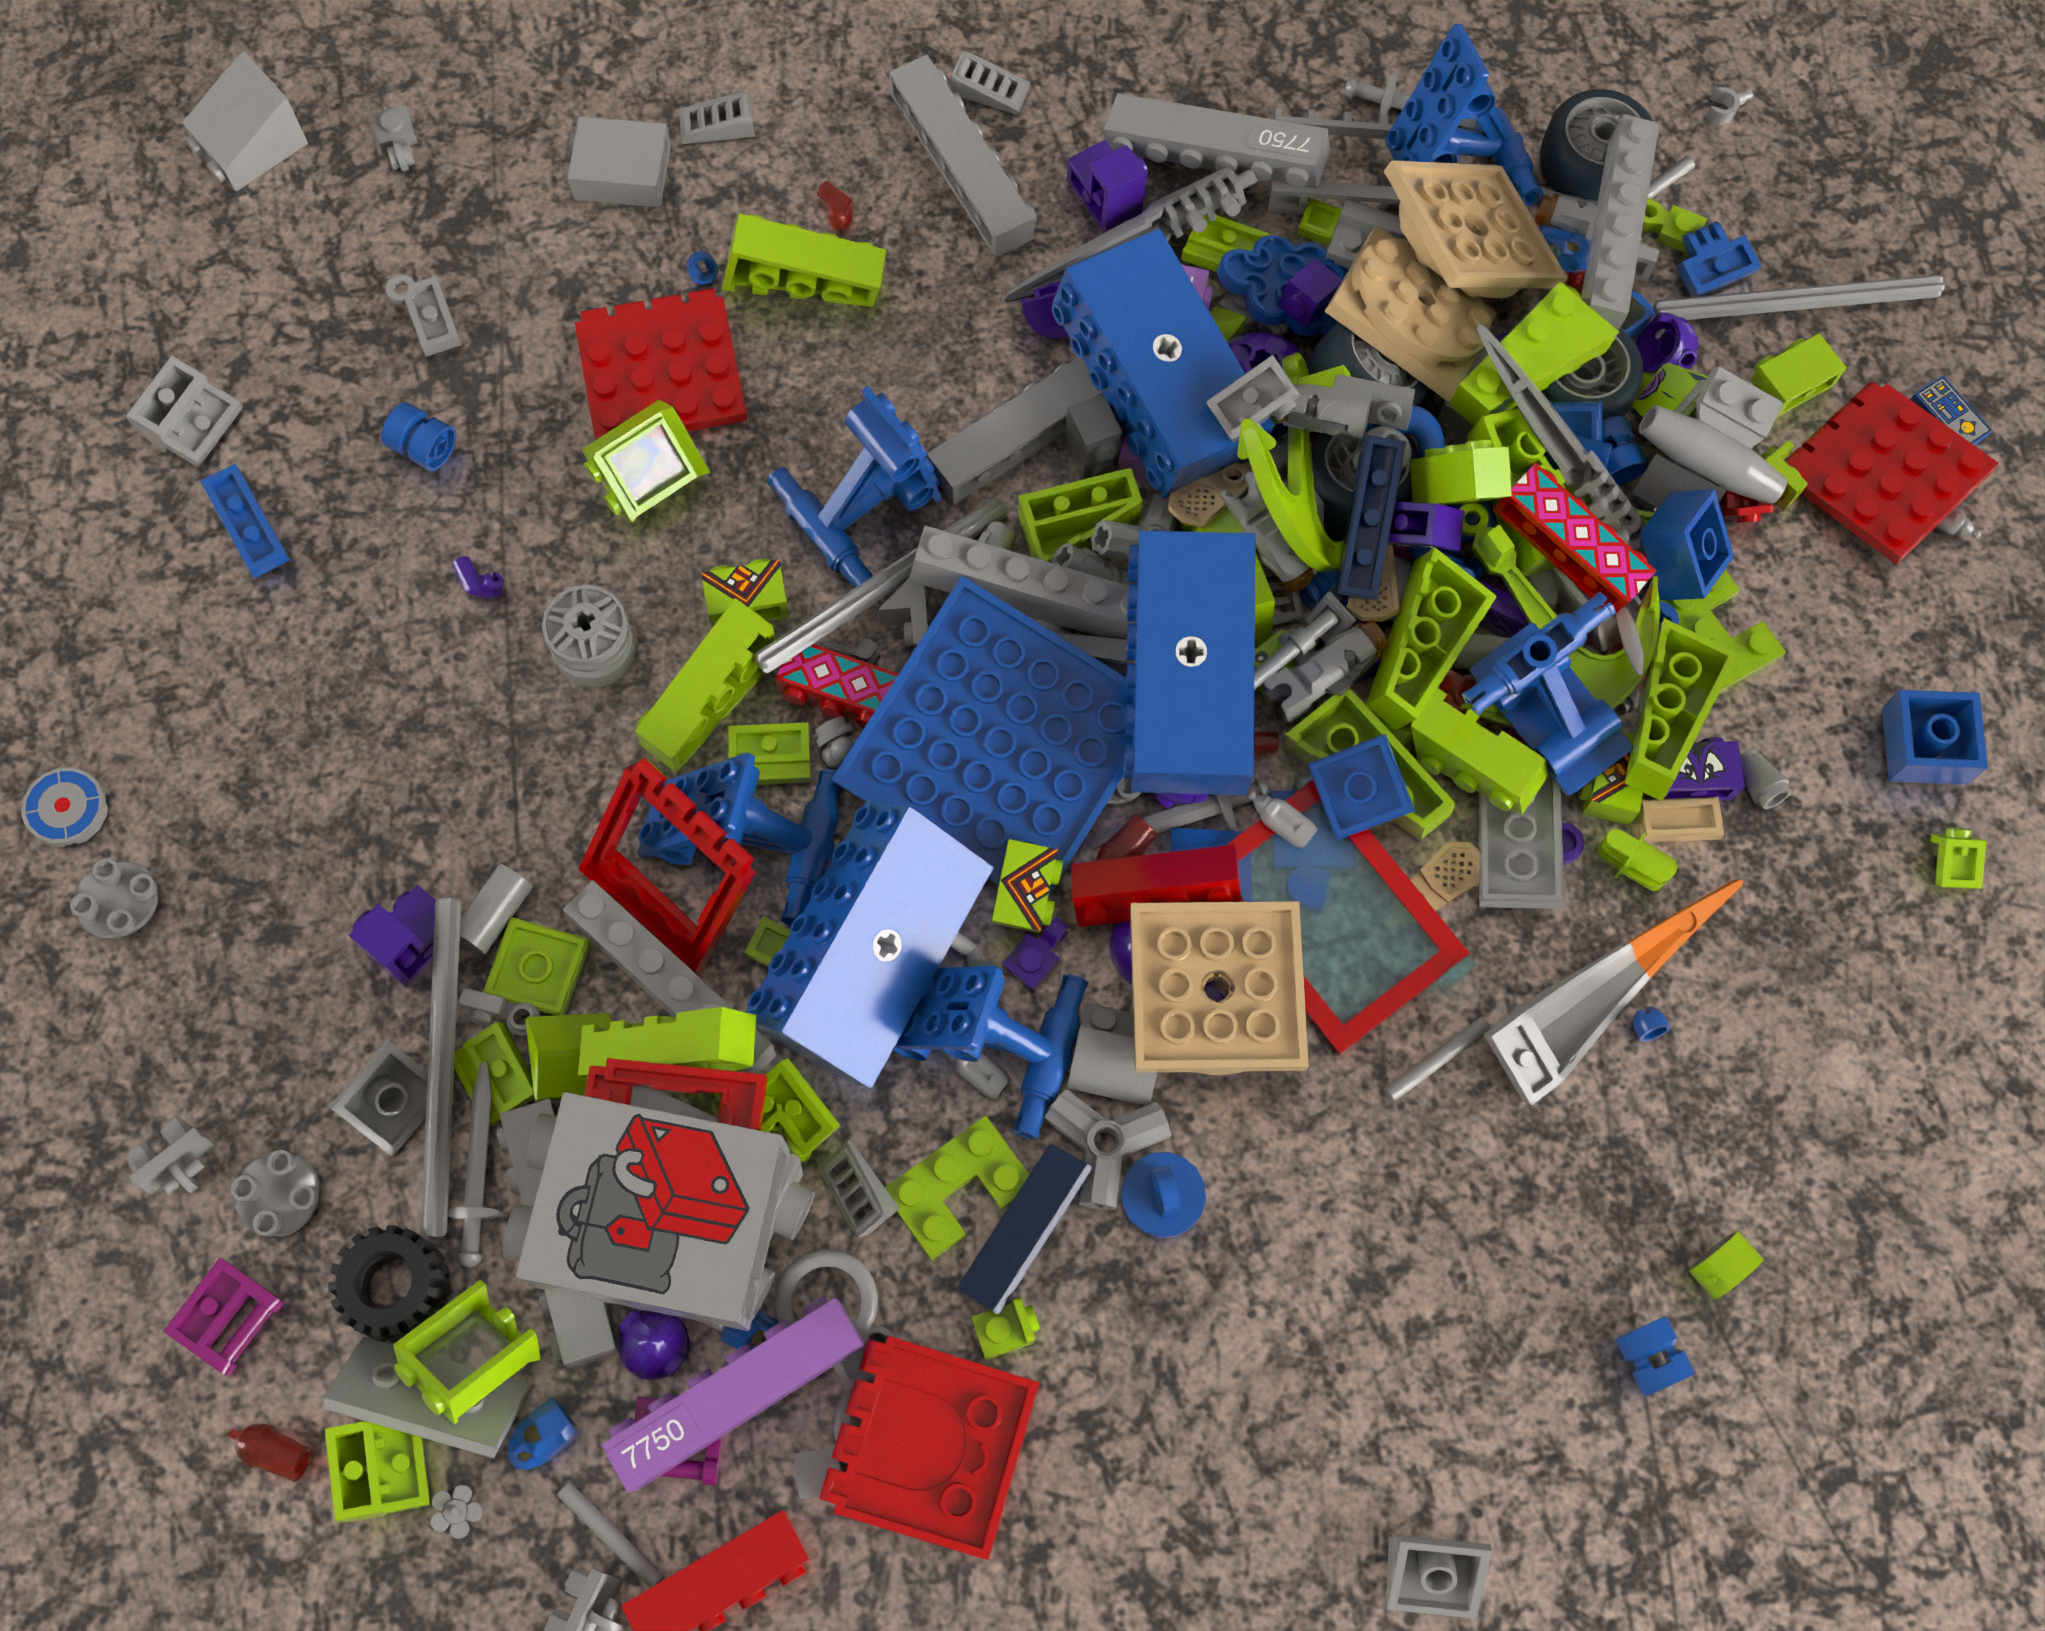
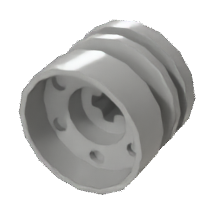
M580 585L568 588L552 599L544 611L542 630L548 649L562 675L568 681L587 688H600L612 685L625 676L634 663L636 644L624 607L616 596L599 586ZM589 626L590 630L584 632L583 628Z

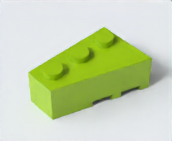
M1492 440L1467 442V444L1425 450V457L1410 460L1413 503L1456 505L1482 503L1512 496L1509 446L1492 447Z
M1127 468L1019 495L1018 519L1030 557L1052 563L1057 549L1066 543L1079 549L1086 547L1093 551L1091 538L1095 531V525L1101 520L1134 526L1138 524L1143 501L1132 468Z
M1437 688L1418 719L1410 725L1419 764L1426 771L1434 775L1442 773L1452 778L1454 783L1466 792L1474 793L1477 791L1488 797L1494 806L1503 811L1511 809L1523 815L1548 777L1546 759L1504 731H1501L1498 736L1476 723L1480 715H1476L1471 709L1464 715L1444 702L1448 694Z

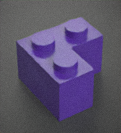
M1103 140L1068 158L1066 181L1104 233L1142 214L1148 170L1144 160L1139 155L1135 156L1127 144L1113 151L1106 140Z
M416 885L411 892L403 893L395 901L391 913L379 904L372 910L362 913L355 921L353 931L348 936L371 960L407 988L433 959L435 905L437 900L420 886Z

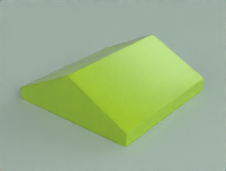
M610 1014L527 1017L525 1022L535 1101H543L549 1098L550 1100H561L563 1092L585 1096L587 1078L578 1076L582 1026L595 1024L601 1028L610 1029V1022H612Z

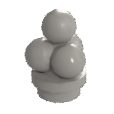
M843 716L834 718L815 729L818 737L816 743L819 749L824 748L821 754L822 762L830 768L840 767L859 737L852 734L855 730L851 723H846Z

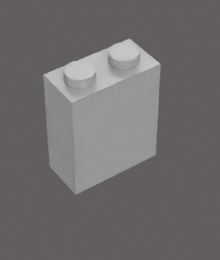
M579 116L576 131H571L569 137L570 153H572L571 161L565 162L563 173L564 183L570 186L573 200L661 208L671 149L666 123Z

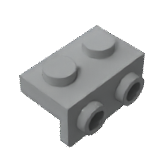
M1272 355L1206 403L1226 431L1230 440L1234 443L1239 440L1242 420L1251 418L1262 428L1260 424L1273 415L1279 420L1297 407L1294 400L1299 398L1300 394Z

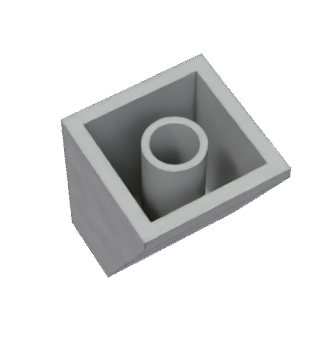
M245 51L234 59L182 122L190 136L185 141L198 159L205 157L209 161L206 165L217 181L222 183L226 180L235 192L308 144L287 97Z

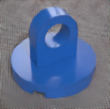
M1170 1152L1150 1153L1137 1160L1127 1171L1120 1191L1122 1209L1129 1223L1136 1229L1148 1234V1236L1157 1239L1175 1238L1189 1231L1202 1215L1206 1201L1205 1184L1197 1168L1184 1157Z

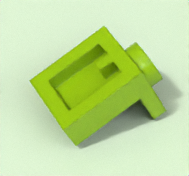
M1789 440L1779 449L1773 445L1761 455L1765 461L1787 478L1786 488L1776 501L1783 510L1794 503L1808 485L1800 473L1784 461L1795 446Z
M1946 827L1945 834L1932 833L1930 842L1939 844L1935 885L1940 887L1982 889L1987 840L1971 836L1972 830L1967 828Z
M1021 1297L1013 1299L1012 1303L1006 1304L998 1315L989 1310L971 1317L985 1360L1034 1344L1035 1337L1033 1332L1040 1330L1032 1304L1024 1307Z

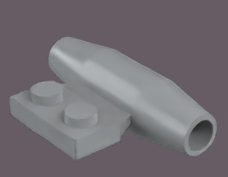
M1713 367L1695 401L1697 404L1696 419L1657 405L1651 407L1644 415L1639 426V433L1674 462L1710 482L1727 488V491L1768 505L1775 503L1784 492L1787 478L1751 449L1767 437L1783 402L1722 367Z

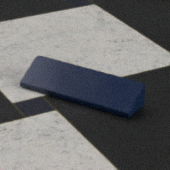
M1368 434L1362 439L1334 595L1377 601L1406 441Z
M1049 1145L958 1285L959 1291L977 1304L998 1315L1090 1173L1092 1167L1059 1147Z

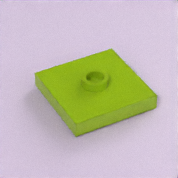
M510 917L483 993L503 997L507 1002L513 1004L530 1003L541 1014L548 1016L566 1015L591 941L585 937Z

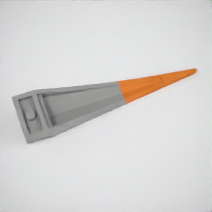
M1733 879L1512 1009L1513 1013L1483 1034L1523 1103L1533 1105L1567 1078L1586 1052L1630 1000L1682 944L1743 885L1744 880Z

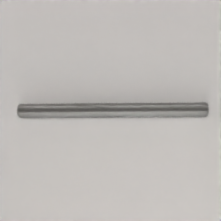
M1930 275L1664 299L1655 301L1652 308L1656 313L1654 318L1657 317L1659 312H1667L1683 317L1686 320L1934 298L1941 296L1945 285L1942 276Z
M999 497L992 498L943 531L973 539L983 531H986L991 522H999L1007 516L1008 508ZM917 548L757 651L754 659L757 666L764 673L771 672L902 586L910 576Z
M453 897L439 898L435 905L421 1234L425 1237H442L447 1233L461 901Z

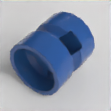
M403 402L396 406L388 415L381 432V441L384 446L404 457L409 456L411 461L432 472L438 470L448 460L454 449L457 433L455 428L435 417L430 419L428 413L408 402Z
M1614 416L1602 420V442L1612 444L1606 469L1618 486L1633 481L1642 475L1648 467L1640 446L1633 443L1636 438L1627 418L1624 416Z
M1667 1316L1615 1339L1625 1361L1635 1364L1636 1368L1632 1375L1644 1397L1678 1383L1696 1373L1685 1351L1675 1348L1674 1344L1678 1337ZM1662 1352L1666 1363L1653 1369L1648 1357Z

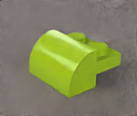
M368 1421L325 1428L335 1522H351L386 1516L385 1514L430 1505L422 1437Z

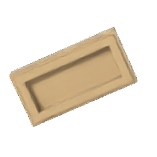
M1719 797L1663 799V801L1655 799L1642 800L1637 820L1640 836L1643 832L1646 833L1643 839L1645 842L1720 840L1724 836Z

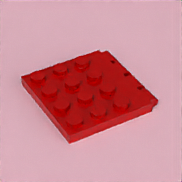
M714 288L688 292L690 302L687 303L682 302L681 294L651 299L653 309L648 310L645 308L644 300L614 305V316H609L607 307L580 311L582 321L575 322L595 440L657 400H661L675 409L687 432L748 421L723 296L716 297ZM661 425L645 434L649 438L666 436Z
M1868 382L1851 398V402H1847L1826 424L1822 425L1802 444V447H1798L1784 460L1789 466L1794 467L1808 483L1801 492V495L1895 565L1907 556L1995 471L1999 463L1886 383L1883 387H1880L1874 382Z
M887 1335L884 1344L868 1339L859 1370L875 1374L873 1382L855 1379L845 1414L861 1418L859 1427L842 1422L831 1456L832 1459L847 1463L845 1471L828 1467L819 1499L834 1503V1514L989 1560L1040 1382Z

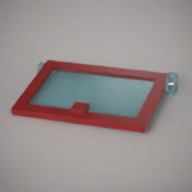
M1307 773L1293 784L1291 788L1295 793L1285 800L1309 818L1318 828L1303 849L1294 847L1267 827L1261 819L1227 845L1236 844L1242 902L1299 901L1305 1012L1337 1054L1340 1055L1435 981H1438L1442 988L1446 990L1474 969L1477 964L1470 956L1468 950L1369 829L1340 840L1335 839L1312 775Z

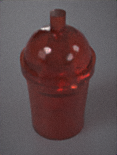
M1134 814L1106 843H1102L1099 846L1100 850L1097 853L1096 861L1143 855L1159 835L1141 817Z
M268 1423L252 1424L241 1432L231 1429L228 1433L229 1438L236 1440L235 1452L238 1458L242 1460L243 1465L249 1468L256 1467L292 1482L298 1481L303 1476L312 1458V1449L276 1431Z

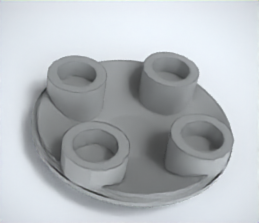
M110 858L101 859L94 864L92 870L77 885L70 903V909L79 924L93 935L103 938L127 936L144 926L153 915L158 903L157 884L150 872L137 863L124 860L114 861Z
M276 1150L260 1155L252 1160L244 1168L240 1176L232 1182L231 1194L234 1198L236 1213L246 1228L261 1236L282 1237L297 1231L312 1217L319 1201L320 1187L317 1174L307 1160L292 1152Z

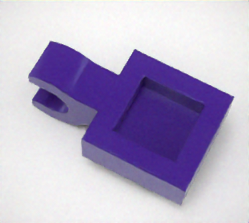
M1055 917L1038 940L1027 933L1004 960L1002 968L1034 993L1060 963V958L1053 951L1068 935L1067 929L1069 926Z

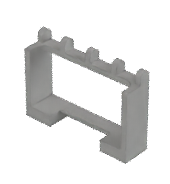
M1275 106L1274 120L1327 128L1329 135L1385 139L1393 124H1388V115L1384 114L1380 115L1379 123L1352 121V112H1344L1343 121L1315 119V109H1308L1307 118L1283 116V107ZM1269 180L1267 212L1304 214L1307 197L1376 202L1378 203L1377 209L1399 216L1400 200L1393 187L1320 181L1318 188L1307 186L1295 187L1289 183Z

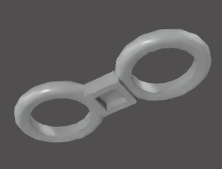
M819 1249L801 1255L786 1267L776 1285L774 1310L778 1323L787 1320L789 1325L797 1322L793 1314L791 1302L793 1290L800 1278L810 1270L820 1267L838 1268L849 1274L858 1286L861 1297L860 1311L853 1324L866 1345L869 1339L867 1334L876 1319L879 1297L873 1276L860 1260L844 1251ZM865 1347L833 1366L844 1388L834 1408L832 1428L835 1440H837L842 1422L850 1424L851 1415L845 1414L855 1379L873 1382L875 1374L859 1370Z

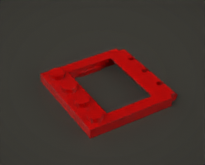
M643 758L639 762L625 768L578 870L590 881L593 880L697 975L704 970L756 874L750 867L754 857L733 838L724 843L727 832L703 810L694 815L693 813L697 805L675 784L669 783L664 787L667 777L650 761ZM642 796L726 873L717 891L711 894L698 918V926L616 850Z
M607 1058L606 1067L589 1066L585 1096L630 1105L633 1086L686 1094L721 1095L717 1118L718 1123L761 1131L768 1077L764 1074Z

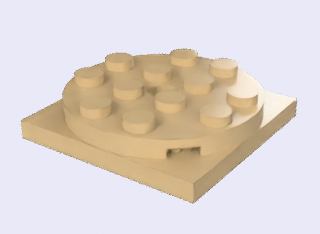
M1392 160L1384 170L1386 177L1400 200V230L1416 251V258L1419 263L1427 268H1431L1444 278L1449 288H1460L1465 294L1473 298L1478 296L1505 298L1514 295L1521 288H1554L1559 282L1563 284L1568 279L1502 166Z
M1378 225L1369 234L1325 309L1327 314L1448 402L1452 399L1459 384L1465 379L1476 355L1484 347L1477 332V324L1485 325L1490 331V326L1497 314L1483 303L1480 296L1473 298L1465 294L1460 288H1449L1444 278L1431 268H1427L1419 263L1416 258V251L1408 240L1394 238Z
M1299 901L1131 903V995L1134 1023L1135 1073L1196 1072L1207 1075H1230L1243 1071H1306L1308 1069ZM1210 981L1222 982L1227 987L1228 996L1219 1002L1210 999L1204 991L1205 985Z

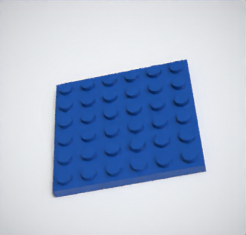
M961 576L831 781L865 803L867 800L910 806L994 868L988 880L997 886L999 885L1009 839L1058 849L1056 860L1063 861L1062 876L1124 776L1126 744H1132V740H1126L1124 737L1126 705L1133 704V700H1125L1126 677L974 582ZM1055 884L1050 885L1049 895L1056 886Z

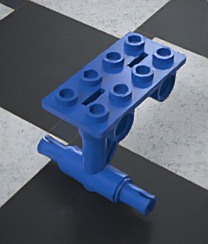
M1453 24L1410 98L1406 101L1392 128L1389 130L1385 143L1394 161L1458 164V155L1492 158L1495 165L1503 167L1525 206H1532L1541 200L1539 197H1543V190L1532 174L1533 162L1523 145L1522 135L1515 131L1505 111L1495 106L1496 96L1487 82L1489 72L1462 24ZM1462 119H1476V130L1459 128L1458 125Z
M868 386L861 390L865 399L850 410L845 418V425L860 441L863 448L825 506L813 492L803 490L789 474L786 467L775 470L767 479L768 485L773 488L785 503V513L789 519L796 521L827 559L826 563L829 568L837 573L841 572L854 588L874 575L859 558V548L845 532L847 528L884 499L888 502L895 495L909 511L919 509L931 499L936 504L943 500L937 489L941 482L933 472L935 470L926 458L928 454L919 443L920 437L906 420L903 423L895 414V407L884 393L881 392L876 396Z
M1600 592L1595 594V597L1572 614L1562 613L1541 629L1534 623L1527 625L1470 668L1469 673L1477 684L1462 693L1467 705L1483 695L1471 707V710L1476 715H1480L1482 711L1494 703L1528 748L1546 759L1548 773L1567 796L1574 794L1633 749V745L1621 731L1623 725L1614 710L1602 699L1597 701L1570 668L1571 660L1568 655L1585 644L1587 633L1616 614L1611 602L1599 611L1594 612L1604 605V601L1607 600V597Z
M748 752L666 780L664 787L669 783L675 784L697 805L693 813L694 815L703 810L727 832L724 843L733 838L738 844L792 855L785 880L789 892L784 912L781 915V921L791 926L796 917L803 913L811 899L812 888L824 876L827 863L834 851L833 840L840 817L836 804L841 787L831 781L836 771L831 769L819 771L813 800L805 805L800 824L767 808L764 801L754 796L760 771L753 765L755 756ZM649 802L651 807L647 821L642 826L638 836L640 844L637 855L644 859L657 856L677 865L692 864L697 846Z
M999 967L938 968L892 1051L910 1059L927 1061L930 1050L936 1049L964 1061L978 1062L982 1048L985 1046L1029 1061L1020 1088L1021 1096L1024 1099L1012 1132L1026 1139L1038 1140L1047 1107L1052 1106L1056 1101L1064 1075L1072 1063V1050L1081 1025L1080 1017L1077 1014L1085 990L1088 987V981L1072 974L1063 975L1055 1005L1045 1012L1038 1033L1008 1017L1006 1010L997 1006L1005 983L1004 978L1001 977L1003 970Z

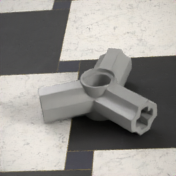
M1157 493L1147 499L1137 526L1101 520L1095 525V531L1091 538L1093 551L1098 552L1100 556L1126 560L1128 562L1130 545L1138 544L1139 531H1174L1178 519L1168 511L1169 497L1163 499Z
M1066 1089L1059 1095L1044 1116V1120L1085 1151L1084 1162L1092 1168L1081 1185L1079 1205L1091 1209L1116 1210L1123 1156L1172 1136L1166 1116L1158 1102L1113 1120H1106ZM1108 1134L1116 1140L1117 1148L1111 1152H1102L1095 1146L1094 1139L1098 1135Z

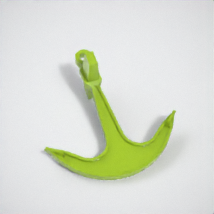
M1294 353L1282 359L1283 371L1291 383L1295 385L1312 384L1332 388L1337 374L1350 376V372L1344 365L1309 375L1307 364L1300 353ZM1274 415L1271 418L1276 425L1282 423L1285 416L1279 420ZM1251 418L1242 420L1237 455L1243 460L1249 458L1262 497L1281 534L1293 551L1311 568L1323 573L1337 570L1339 568L1343 541L1337 543L1332 541L1326 534L1318 516L1309 432L1305 429L1288 426L1287 490L1269 451L1275 447L1276 440Z
M1467 503L1460 508V510L1465 511L1462 534L1474 536L1472 550L1475 553V557L1484 565L1488 576L1496 575L1502 577L1528 623H1534L1541 629L1556 618L1557 615L1516 567L1517 552L1514 550L1515 545L1500 524L1495 528L1486 527L1489 515L1481 504ZM1473 513L1477 515L1479 523L1475 526L1468 525L1465 521L1467 514ZM1652 576L1650 586L1635 617V624L1644 654L1642 675H1638L1635 672L1624 648L1615 654L1602 656L1591 653L1581 646L1568 655L1571 660L1570 668L1597 701L1602 699L1612 709L1622 703L1633 692L1642 680L1653 658L1658 641L1660 620L1657 576ZM1461 703L1460 709L1466 711L1473 707V704ZM1494 703L1480 714L1481 718L1494 724L1513 729Z

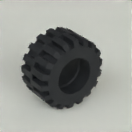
M387 1225L386 1230L376 1226L368 1229L369 1235L366 1237L358 1233L351 1238L355 1244L351 1249L343 1246L339 1251L338 1255L342 1256L343 1260L340 1265L332 1264L330 1273L336 1275V1280L328 1282V1292L335 1295V1299L330 1302L333 1309L341 1313L339 1318L345 1325L375 1340L397 1342L435 1314L437 1310L439 1311L447 1305L442 1302L444 1295H450L451 1285L446 1283V1277L451 1275L449 1267L443 1264L445 1258L442 1253L433 1246L434 1244L408 1228H405V1230L401 1229L397 1225ZM390 1261H406L412 1273V1281L408 1293L398 1304L385 1309L376 1308L371 1301L369 1292L372 1277L381 1266Z

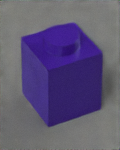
M1314 258L1288 280L1277 306L1304 328H1307L1325 312L1342 279Z

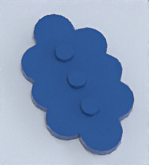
M1268 235L1257 240L1252 251L1234 249L1225 253L1218 266L1217 277L1221 285L1228 291L1245 296V307L1249 314L1257 321L1268 325L1285 323L1297 334L1312 336L1320 332L1326 335L1338 321L1324 312L1312 324L1304 328L1295 319L1290 317L1277 306L1288 280L1314 258L1319 260L1342 280L1349 269L1334 264L1332 259L1327 258L1325 260L1327 250L1321 245L1305 242L1294 246L1285 238Z

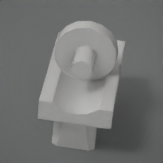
M175 1117L163 1126L160 1131L170 1144L169 1147L157 1154L152 1146L145 1142L126 1154L128 1163L134 1172L128 1178L136 1188L141 1187L150 1195L161 1186L167 1194L172 1193L181 1185L190 1193L199 1188L193 1177L205 1167L199 1157L215 1146L208 1135L195 1127L193 1128L180 1117Z
M574 1568L565 1584V1592L578 1598L571 1614L556 1609L550 1615L544 1631H624L625 1625L614 1620L622 1604L615 1600V1597L623 1580L593 1568L591 1572Z

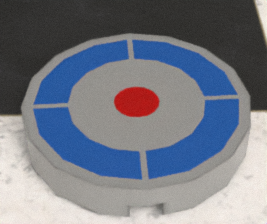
M75 767L56 768L42 774L29 786L22 800L21 815L26 828L42 843L56 848L66 847L65 845L74 843L78 845L88 841L100 830L108 812L104 787L88 772Z

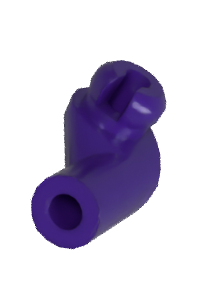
M462 556L453 561L452 567L468 595L491 600L503 593L505 582L499 573L493 572L492 576L490 573L485 575L478 574L468 556Z

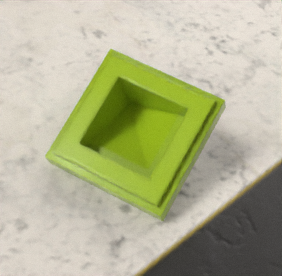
M1218 306L1210 312L1226 342L1244 332L1247 318L1242 314L1222 309Z

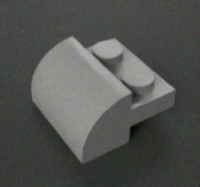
M1347 199L1325 260L1327 258L1332 259L1334 264L1349 269L1369 234L1377 225L1394 238L1408 240L1400 230L1401 222L1399 216Z
M171 355L126 416L131 425L155 446L166 453L170 450L199 468L243 407L239 400L207 382L204 374Z
M1086 1002L1067 1088L1139 1105H1150L1157 1072L1135 1073L1133 1013Z

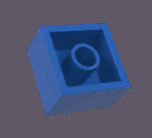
M1715 489L1670 492L1640 532L1641 549L1646 552L1649 564L1657 570L1653 576L1658 577L1660 600L1705 599L1734 557Z
M1899 690L1882 707L1889 782L1968 785L1988 769L1980 693Z

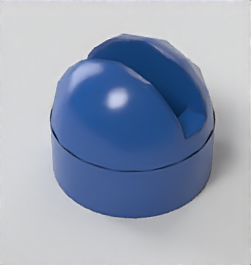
M701 250L689 256L687 271L695 283L703 285L711 283L717 277L718 265L711 254ZM704 261L707 271L703 273L699 270L698 262Z
M1648 1006L1646 1012L1642 1009L1638 1010L1633 1017L1634 1030L1641 1042L1654 1040L1664 1035L1671 1028L1661 1010L1652 1006Z

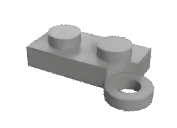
M403 274L389 279L385 287L386 294L390 301L395 304L407 305L426 357L462 345L437 276L419 282H414L411 277ZM400 285L408 287L407 291L403 294L395 293V289Z

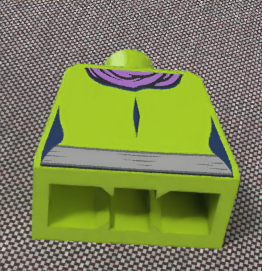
M1671 363L1664 364L1654 376L1643 372L1640 390L1631 406L1642 418L1651 407L1657 405L1696 419L1697 404L1695 401L1708 376Z

